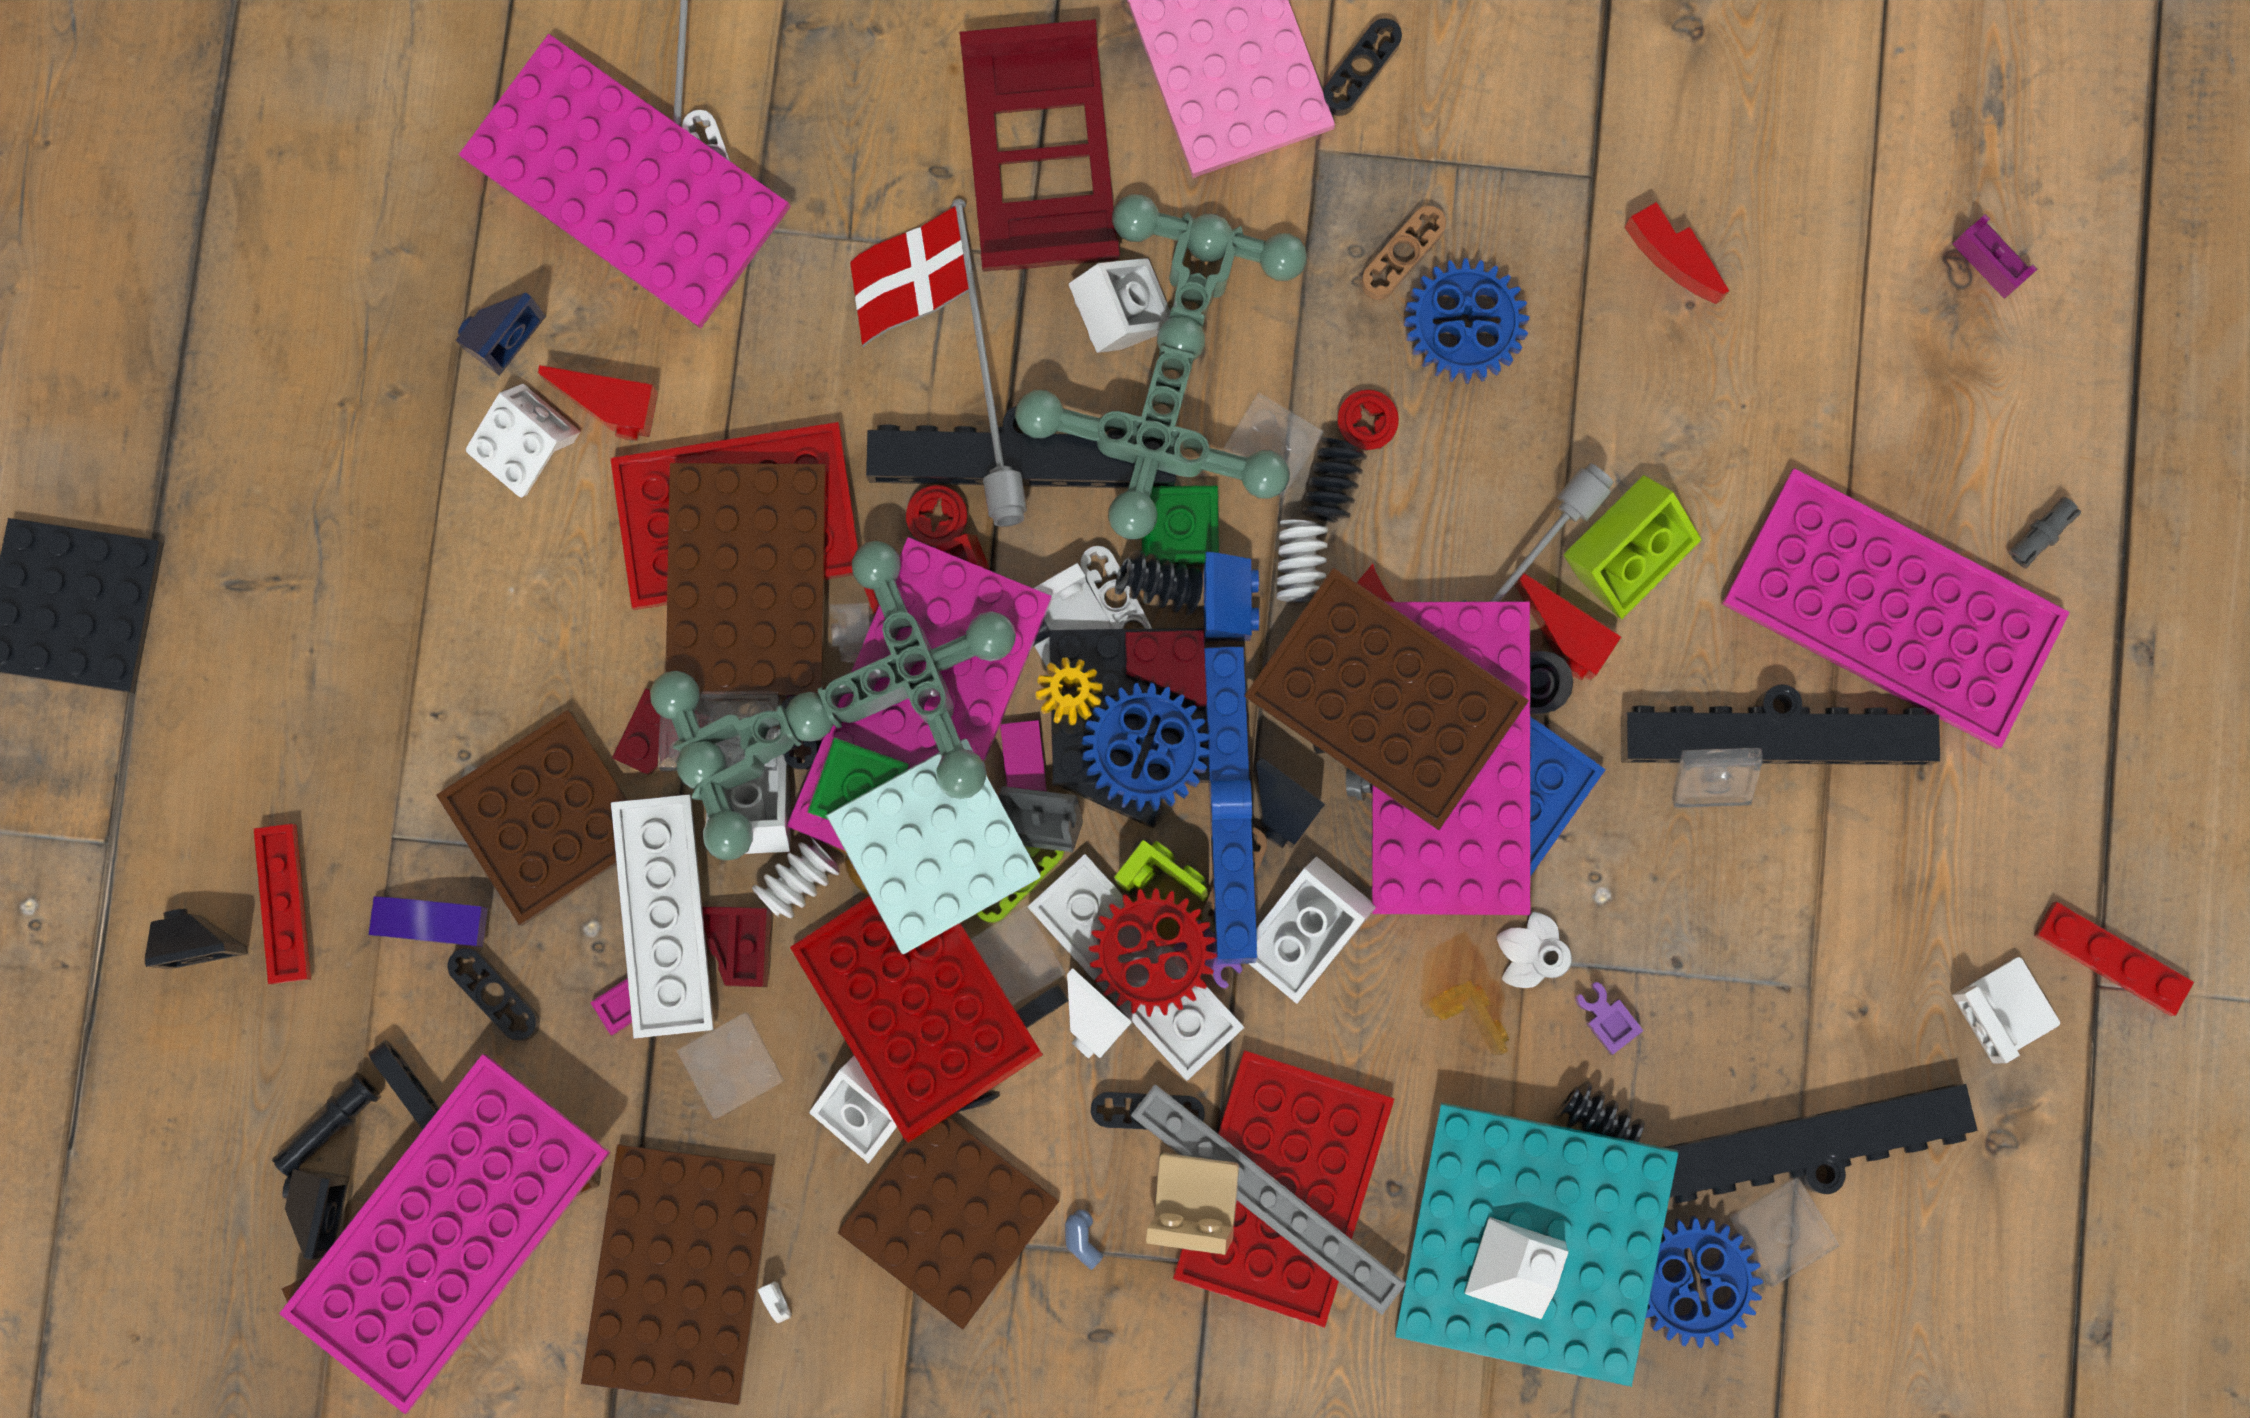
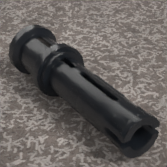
M355 1073L351 1077L352 1082L336 1097L331 1096L327 1099L326 1109L301 1131L290 1144L272 1158V1161L275 1163L274 1165L280 1172L286 1176L292 1175L293 1169H298L343 1126L353 1125L356 1122L355 1116L371 1101L377 1102L381 1098L378 1090L367 1078L359 1073Z

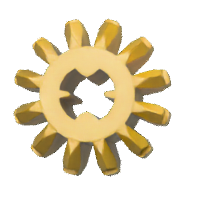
M1067 657L1062 658L1061 670L1055 664L1049 663L1046 668L1049 676L1039 675L1037 683L1044 688L1037 690L1035 697L1038 700H1047L1042 705L1041 712L1046 714L1055 709L1056 712L1053 719L1055 723H1059L1062 715L1065 714L1068 715L1069 724L1075 725L1077 712L1082 718L1088 720L1091 717L1089 707L1095 708L1100 705L1101 700L1094 694L1102 691V684L1091 682L1096 677L1097 671L1090 669L1083 673L1082 670L1085 662L1081 659L1077 661L1075 668H1070L1069 659ZM1063 685L1068 689L1074 686L1077 688L1075 698L1070 694L1064 697L1061 695Z

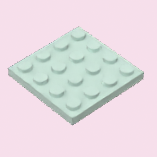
M962 739L963 748L973 751L967 739ZM940 752L826 814L901 954L909 952L1041 877L987 776L982 789L971 798H951L943 793L936 777V769L942 758Z

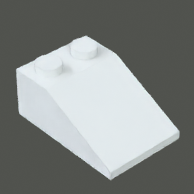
M780 729L769 730L766 739L773 740L778 737ZM740 735L716 743L725 755L726 768L745 758V751L740 747ZM780 755L769 763L764 764V772L759 778L728 790L723 789L731 811L741 813L747 817L752 825L753 842L749 851L745 854L790 852L791 828L787 827L791 817L789 765L785 761L784 755ZM706 812V823H707L709 817H708V814H707V812Z
M1315 857L1302 870L1257 927L1256 963H1249V965L1297 1004L1367 920L1376 906L1322 860Z

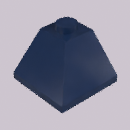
M525 292L480 309L474 317L469 316L459 327V336L456 342L466 352L500 376L546 318V315L534 299Z

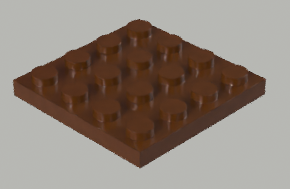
M566 710L436 795L520 926H523L617 864L611 802L628 801V799L570 710Z
M947 1117L909 1143L906 1141L838 1231V1234L963 1330L1059 1203V1200L951 1117Z

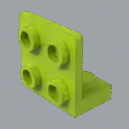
M1143 840L1114 877L1118 886L1132 895L1136 889L1143 891L1155 875L1153 866L1156 865L1204 902L1208 897L1205 878L1189 865H1186L1183 870L1174 863L1176 860L1173 857L1174 854L1156 840L1152 845Z

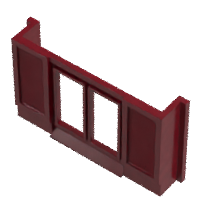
M1096 19L959 32L983 272L1119 260V243L1112 223L1114 206L1097 49ZM1084 106L1087 144L998 152L994 114ZM1089 157L1093 195L1003 203L999 165Z

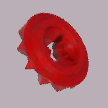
M1361 390L1351 394L1342 403L1337 416L1339 433L1348 443L1355 445L1362 451L1381 449L1393 439L1399 424V416L1394 403L1386 395L1375 390ZM1361 407L1369 416L1376 415L1377 417L1382 415L1374 422V435L1366 426L1354 427L1362 418Z
M940 485L928 486L919 490L909 501L906 509V522L916 540L931 547L939 546L961 536L967 524V509L963 499L954 490ZM939 501H941L943 515L953 520L940 521L936 530L933 531L931 519L926 518L921 513H934Z

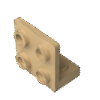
M1163 1153L1159 1159L1155 1216L1147 1227L1146 1244L1225 1255L1233 1241L1239 1164Z

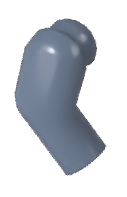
M1079 1209L1073 1215L1068 1216L1065 1222V1243L1068 1250L1092 1270L1102 1260L1104 1255L1089 1242L1088 1228L1093 1224L1092 1216L1086 1210Z

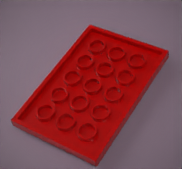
M839 422L610 458L631 607L633 610L667 605L670 463L825 464V580L853 576L852 559L859 547Z
M868 896L790 947L903 1138L908 1143L1043 1056L1040 1048L961 923L909 952L901 954L871 897Z
M1244 1050L1218 1135L1352 1240L1395 1098ZM1237 1200L1233 1241L1226 1254L1181 1249L1173 1275L1175 1280L1323 1328L1326 1326L1339 1283L1336 1278Z

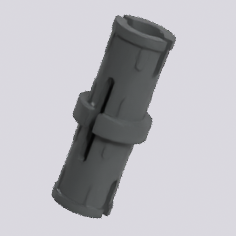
M2062 497L2041 520L2036 519L2030 525L2031 530L2008 551L2009 555L2012 556L2011 558L2023 568H2028L2049 545H2055L2059 541L2058 536L2081 514V510L2077 509L2078 506L2067 497Z

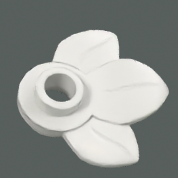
M1533 912L1529 917L1527 929L1520 927L1510 928L1497 936L1500 949L1512 961L1502 977V980L1511 986L1533 988L1545 977L1558 978L1563 976L1571 967L1572 954L1570 949L1564 942L1559 940V931L1556 923L1544 914ZM1550 951L1557 952L1559 956L1557 963L1554 965H1548L1545 962V955Z

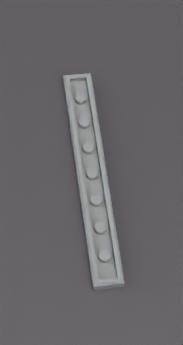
M1157 1085L1152 1087L1131 1114L1135 1120L1179 1155L1238 1163L1239 1177L1236 1200L1381 1315L1384 1314L1406 1285L1403 1280Z

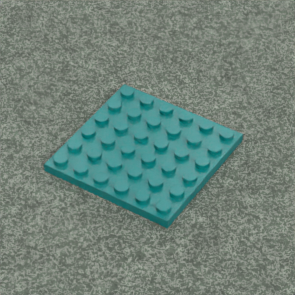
M1441 1102L1395 1337L1632 1387L1678 1151ZM1488 1217L1566 1242L1568 1255L1557 1289L1542 1319L1464 1293Z

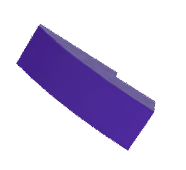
M374 896L368 935L483 947L488 908Z

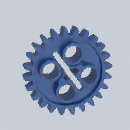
M1464 258L1460 269H1456L1454 263L1450 260L1446 265V273H1443L1436 266L1432 271L1434 280L1426 276L1421 278L1420 284L1424 290L1413 288L1411 296L1417 302H1408L1405 310L1414 316L1405 318L1404 326L1414 328V330L1407 334L1406 341H1418L1412 354L1419 355L1425 353L1426 357L1422 366L1426 367L1434 362L1437 365L1435 376L1438 377L1446 369L1449 371L1450 382L1454 381L1458 373L1463 374L1465 384H1469L1473 373H1476L1482 382L1487 377L1488 368L1497 376L1501 372L1499 361L1504 365L1510 366L1513 358L1509 352L1520 353L1522 346L1516 340H1525L1528 332L1519 326L1526 325L1529 321V316L1519 314V312L1525 309L1527 302L1522 300L1515 301L1514 298L1519 294L1521 288H1507L1511 278L1510 275H1506L1500 280L1496 278L1498 266L1495 265L1487 273L1484 272L1483 260L1478 262L1475 269H1470L1467 258ZM1444 295L1450 296L1456 302V308L1451 310L1441 308L1437 298ZM1480 295H1486L1493 300L1494 307L1492 309H1482L1477 305L1475 298ZM1462 315H1468V320L1473 322L1470 328L1465 327L1464 321L1460 320ZM1491 318H1499L1500 323L1496 324L1494 322L1485 320H1489ZM1439 319L1441 321L1448 322H1443L1442 324H1434L1432 320ZM1481 332L1491 334L1495 339V345L1491 347L1481 345L1477 341L1476 335ZM1441 333H1451L1457 339L1458 344L1450 348L1445 347L1439 342L1438 335Z
M1135 683L1132 695L1130 696L1121 687L1117 692V702L1109 696L1104 698L1103 702L1107 709L1106 711L1098 707L1094 708L1092 714L1099 722L1087 721L1085 728L1094 734L1084 736L1082 739L1083 745L1092 748L1083 753L1082 760L1094 761V764L1088 768L1087 775H1100L1095 788L1100 789L1108 785L1110 787L1107 796L1108 800L1113 799L1117 794L1122 795L1121 807L1123 808L1128 805L1131 799L1136 800L1137 811L1140 812L1145 801H1150L1154 811H1158L1160 799H1164L1172 807L1175 803V792L1184 799L1188 796L1189 792L1185 783L1193 787H1197L1200 781L1193 772L1204 773L1207 766L1198 759L1209 757L1210 750L1200 747V745L1207 742L1210 736L1209 734L1198 733L1197 731L1204 725L1205 720H1192L1191 717L1197 707L1195 705L1186 709L1181 707L1184 700L1183 694L1174 701L1169 699L1170 687H1166L1162 694L1158 695L1156 694L1154 683L1150 684L1147 693H1142L1138 683ZM1136 714L1143 719L1145 726L1140 730H1131L1125 725L1124 717ZM1157 715L1160 717V722L1151 743L1152 750L1146 756L1139 777L1133 779L1131 774L1141 751V745L1144 742L1153 717ZM1166 728L1177 730L1181 736V742L1174 745L1166 743L1162 739L1161 731ZM1115 750H1123L1130 756L1131 763L1123 767L1117 766L1112 762L1110 754ZM1152 764H1160L1167 770L1168 777L1161 781L1154 780L1149 776L1147 767Z
M1691 1216L1689 1227H1685L1681 1220L1676 1218L1675 1231L1670 1232L1665 1226L1663 1228V1237L1661 1238L1646 1318L1655 1315L1650 1325L1654 1331L1666 1326L1664 1337L1668 1341L1679 1333V1343L1682 1346L1686 1347L1690 1337H1694L1696 1345L1702 1348L1705 1337L1709 1336L1711 1341L1717 1346L1719 1345V1333L1724 1332L1730 1339H1733L1734 1334L1731 1326L1736 1324L1743 1329L1747 1327L1741 1318L1743 1313L1756 1315L1754 1309L1748 1304L1750 1300L1757 1301L1762 1299L1761 1295L1752 1290V1286L1763 1284V1279L1752 1275L1751 1272L1757 1270L1761 1265L1757 1260H1747L1754 1252L1751 1246L1747 1245L1738 1248L1744 1238L1741 1234L1736 1233L1728 1238L1730 1227L1725 1223L1715 1231V1222L1712 1218L1708 1217L1704 1226L1700 1227L1698 1218ZM1686 1248L1691 1249L1696 1272L1705 1279L1700 1282V1287L1710 1311L1707 1316L1702 1313L1698 1292L1691 1285H1688L1694 1282V1278L1684 1254ZM1708 1248H1717L1719 1250L1718 1261L1712 1266L1702 1265V1253ZM1670 1259L1680 1260L1681 1270L1678 1275L1670 1278L1663 1276L1662 1269L1666 1261ZM1720 1286L1730 1287V1299L1724 1304H1715L1712 1298L1714 1291ZM1684 1297L1691 1298L1693 1300L1692 1310L1686 1315H1676L1674 1313L1675 1303Z

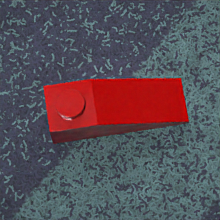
M539 365L537 373L546 383L610 430L615 431L616 437L637 441L639 436L650 437L658 392L653 384Z
M1523 573L1516 582L1515 587L1523 601L1530 602V613L1553 652L1567 662L1572 670L1573 677L1579 680H1583L1584 677L1592 680L1620 641L1621 636Z

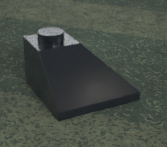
M1261 757L1256 763L1253 775L1261 825L1267 829L1264 835L1280 848H1283L1285 844L1293 848L1325 804Z
M177 909L164 912V919L151 922L144 959L146 967L171 970L248 954L247 946L203 916L188 914L187 909Z
M308 1168L293 1169L292 1175L287 1176L282 1192L283 1198L287 1199L285 1211L305 1259L314 1260L324 1257L335 1243L349 1184V1176Z

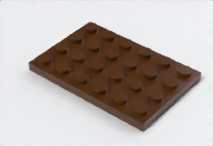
M670 463L666 672L680 671L693 677L699 687L700 696L791 697L806 692L818 693L817 689L823 687L825 464Z
M1334 567L1244 696L1438 831L1529 702L1527 698Z
M617 1144L581 1384L733 1405L741 1403L775 1165Z

